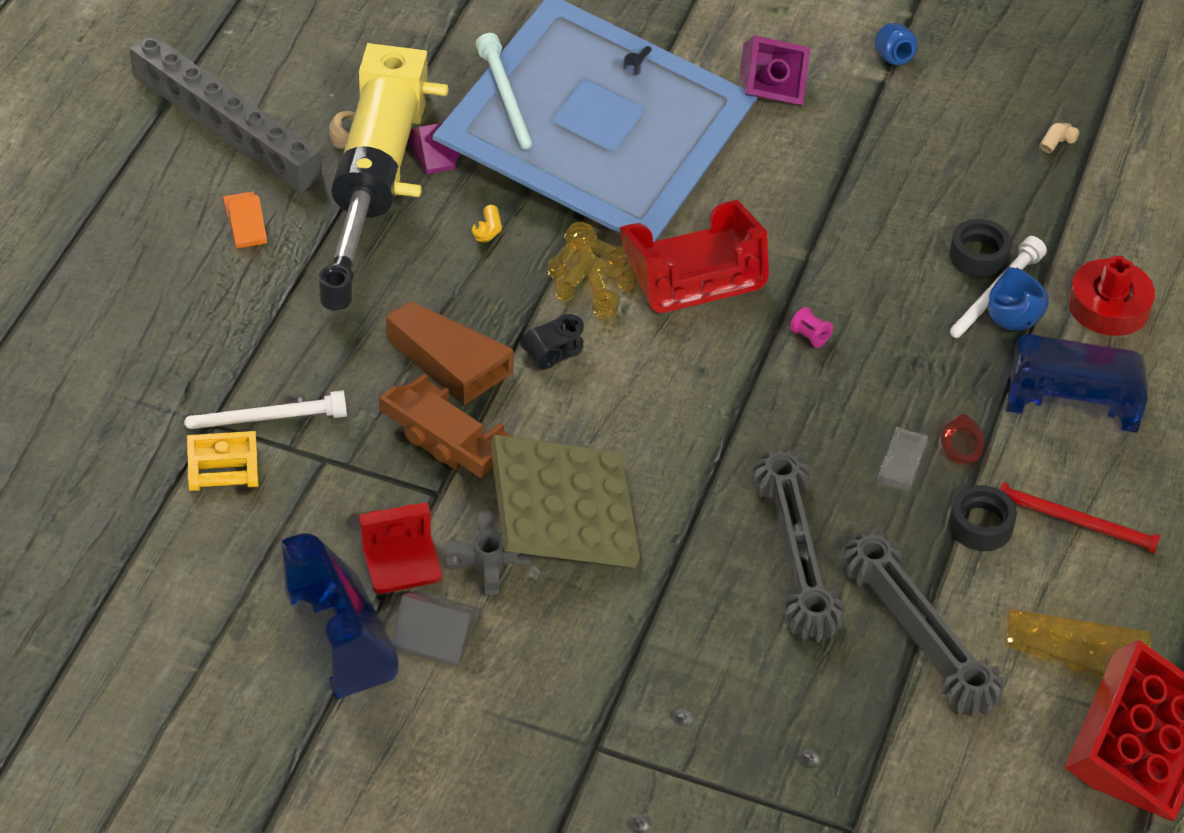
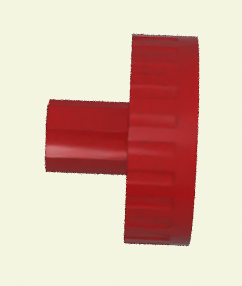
M1124 256L1096 259L1082 265L1075 272L1068 296V306L1073 317L1091 331L1109 336L1128 335L1138 331L1147 323L1155 299V287L1148 275L1139 267L1134 266L1133 262L1125 259Z

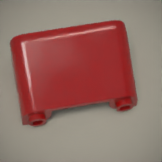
M738 199L717 205L710 214V229L653 242L652 232L642 223L620 227L623 249L644 297L654 311L666 313L753 292L761 289L766 284L769 277L767 230Z

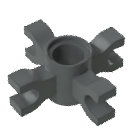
M478 512V533L475 535L473 543L446 542L447 569H457L465 565H473L475 571L484 577L485 595L499 594V573L502 571L504 563L531 564L530 554L504 551L502 535L494 531L492 512Z

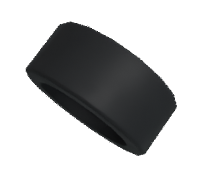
M980 218L967 220L959 224L953 231L949 256L952 263L961 272L976 277L994 276L1002 272L1008 264L1012 239L1008 231L996 222ZM972 241L985 242L992 245L998 252L988 255L976 254L968 250L963 244Z
M987 485L968 487L963 489L954 498L949 518L950 531L955 539L967 548L977 551L996 550L1003 547L1012 537L1017 517L1016 506L1012 499L998 488ZM974 508L990 510L998 515L1003 523L994 528L978 527L967 521L963 516V512Z

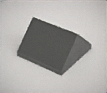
M416 590L402 595L391 641V649L459 667L482 614V608Z

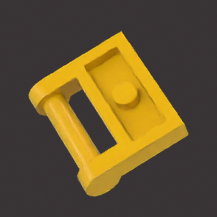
M256 431L187 435L189 491H200V487L248 484V488L259 487ZM247 466V471L199 474V469Z

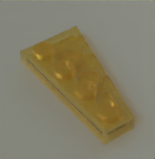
M1010 609L1005 645L1046 661H1050L1052 658L1066 663L1068 669L1082 673V670H1086L1103 677L1114 651L1137 640L1151 647V632Z

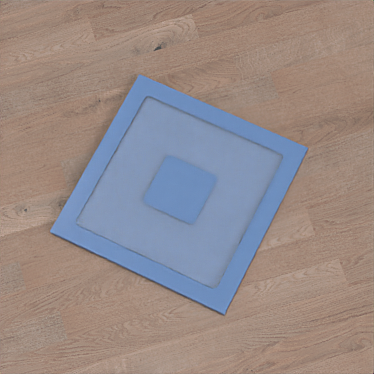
M544 0L499 56L530 135L532 146L529 149L521 148L490 66L434 133L433 140L620 233L621 226L642 223L652 232L654 242L660 237L758 97L745 95L742 87L564 0ZM646 46L651 47L652 51L643 60L639 75H633L635 67L633 65L627 66L625 70L623 69L624 58L627 54H639Z

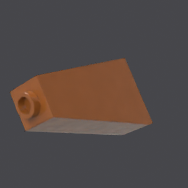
M410 301L386 316L387 340L443 388H448L449 393L463 405L513 374L514 351L510 347Z

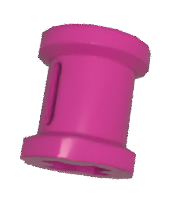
M803 307L794 315L790 330L795 334L801 333L811 340L812 346L819 348L830 338L833 324L829 321L823 322L812 314L810 308Z

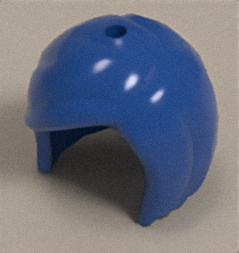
M1008 267L991 289L987 305L989 316L998 326L1008 331L1026 330L1035 325L1044 316L1049 305V295L1045 288L1028 273L1018 267Z

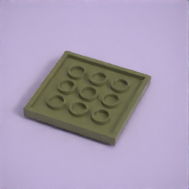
M501 435L493 436L490 447L504 551L636 568L640 561L622 453Z

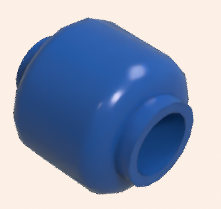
M899 23L884 25L877 32L874 41L876 52L892 65L908 63L917 52L918 43L916 36L912 31Z

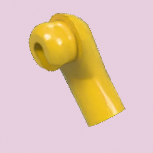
M495 205L486 206L483 209L485 222L479 221V227L475 224L472 227L471 232L475 240L480 243L489 242L502 230L499 210Z

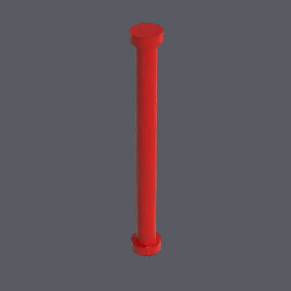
M1005 482L1000 487V490L1006 493L1017 505L1149 549L1148 553L1155 554L1161 537L1159 534L1154 533L1153 536L1009 488L1010 484Z

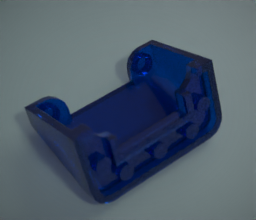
M1033 334L1021 336L1016 340L1012 353L1006 412L1022 414L1024 406L1035 401V405L1042 406L1044 395L1108 405V417L1114 418L1117 415L1122 422V431L1138 433L1148 398L1145 359L1141 354L1132 350Z
M298 534L281 540L285 592L291 605L297 604L298 600L306 601L312 605L314 613L332 608L335 614L327 622L326 636L331 646L333 676L329 677L330 687L336 700L394 679L399 669L397 653L356 572L313 534Z

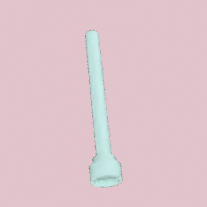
M494 33L483 34L476 40V48L480 57L489 62L521 148L529 149L532 146V141L499 57L502 50L500 40Z

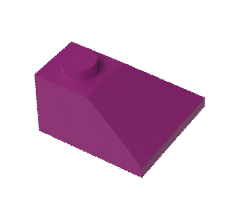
M760 36L750 38L743 44L740 64V77L745 95L802 106L811 48Z

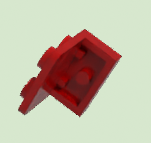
M428 502L408 504L403 507L382 511L375 510L359 515L360 544L375 593L383 594L439 583L442 580V570L431 536V512Z

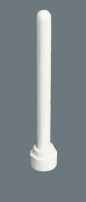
M1028 236L1018 247V257L1008 267H1018L1023 270L1026 265L1038 263L1047 252L1045 244L1035 236ZM1003 273L951 327L950 334L952 337H961L987 309L991 289Z
M344 390L330 392L331 395L324 396L323 400L188 416L184 421V425L188 429H198L326 413L327 416L333 415L334 418L347 417Z

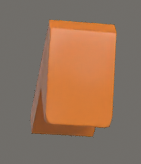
M254 191L223 196V205L236 249L266 244L267 236L259 196L255 195Z

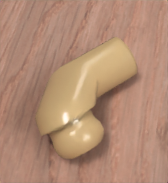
M1055 123L1049 128L1039 144V148L1045 153L1051 154L1058 142L1067 141L1068 143H1075L1079 136V130L1072 127L1070 123Z

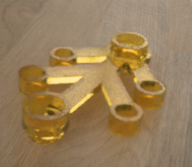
M576 222L565 233L566 246L556 257L549 260L548 274L553 278L564 277L567 274V263L578 252L581 259L566 278L556 284V296L562 301L572 300L575 297V287L587 275L593 291L592 309L594 313L603 319L610 318L617 312L618 295L614 291L606 289L600 273L618 280V287L625 291L633 290L636 287L637 278L633 270L622 269L628 264V258L623 247H615L596 239V234L589 224ZM592 250L608 256L609 262L595 257Z

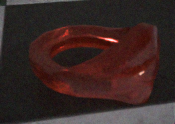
M961 414L945 425L941 433L942 446L946 455L953 461L965 465L975 462L982 455L985 445L984 435L978 425L967 415ZM956 430L969 431L975 438L976 449L973 453L965 455L955 450L952 444V435Z

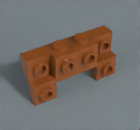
M425 373L405 386H392L379 397V411L405 427V437L413 445L422 447L431 453L437 461L446 463L455 470L462 465L481 479L493 469L490 447L493 436L513 437L504 431V425L501 423L483 435V425L447 402L446 400L449 399V389L445 387L441 390L428 381V375Z

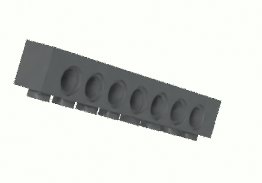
M152 34L130 48L132 73L135 78L292 189L301 193L322 178L320 150Z

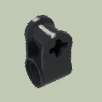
M561 315L555 320L528 330L522 336L520 345L539 370L549 369L555 364L577 356L582 352L584 341L580 335L584 331V323L577 315Z

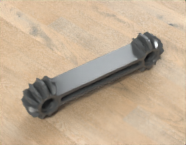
M777 447L774 453L764 451L761 459L756 460L753 467L752 483L753 487L758 489L759 497L769 496L772 498L795 594L789 595L786 599L785 624L790 625L791 634L802 633L803 642L808 637H814L817 643H819L823 636L832 639L835 631L840 630L843 624L845 607L843 601L838 600L837 590L827 592L823 588L800 495L806 493L809 487V465L804 463L803 455L793 456L792 449L785 453L781 452ZM787 502L789 503L794 525L791 523ZM801 561H803V565H804V569H805V573H806V577H807V581H808L809 587L807 586L806 581H805V576H804V572H803V568H802Z
M871 530L868 536L858 532L854 539L848 540L842 558L847 579L857 578L858 587L864 583L869 584L944 678L941 689L942 694L946 695L947 706L958 705V714L967 710L970 711L973 718L978 714V710L988 715L992 707H997L1002 698L1001 692L1004 688V678L999 676V666L989 667L987 658L981 662L974 659L900 567L902 552L898 550L897 541H887L886 533L876 536L873 530Z

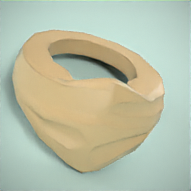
M343 111L333 117L329 124L328 132L333 147L345 149L349 132L341 126L342 120L346 118L354 119L355 112Z

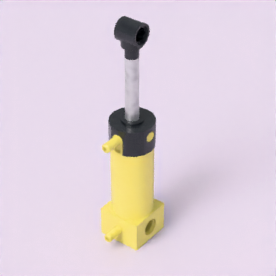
M367 43L359 69L360 99L331 189L334 201L341 209L347 212L333 264L322 269L319 274L320 302L327 309L342 310L347 308L352 302L354 274L351 268L365 218L385 214L391 208L393 198L396 195L421 196V185L400 182L401 163L412 123H421L428 94L447 96L448 94L447 84L428 82L426 50Z

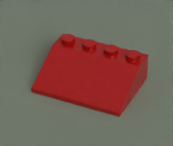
M1140 640L1114 651L1064 768L1093 789L1170 821L1176 820L1184 800V672Z

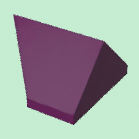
M443 123L412 128L409 134L408 143L426 175L455 169L460 155L459 152L433 140L434 133Z

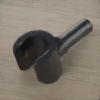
M646 46L639 54H627L624 58L623 69L625 70L627 66L633 65L635 66L633 75H639L643 60L652 51L651 47Z

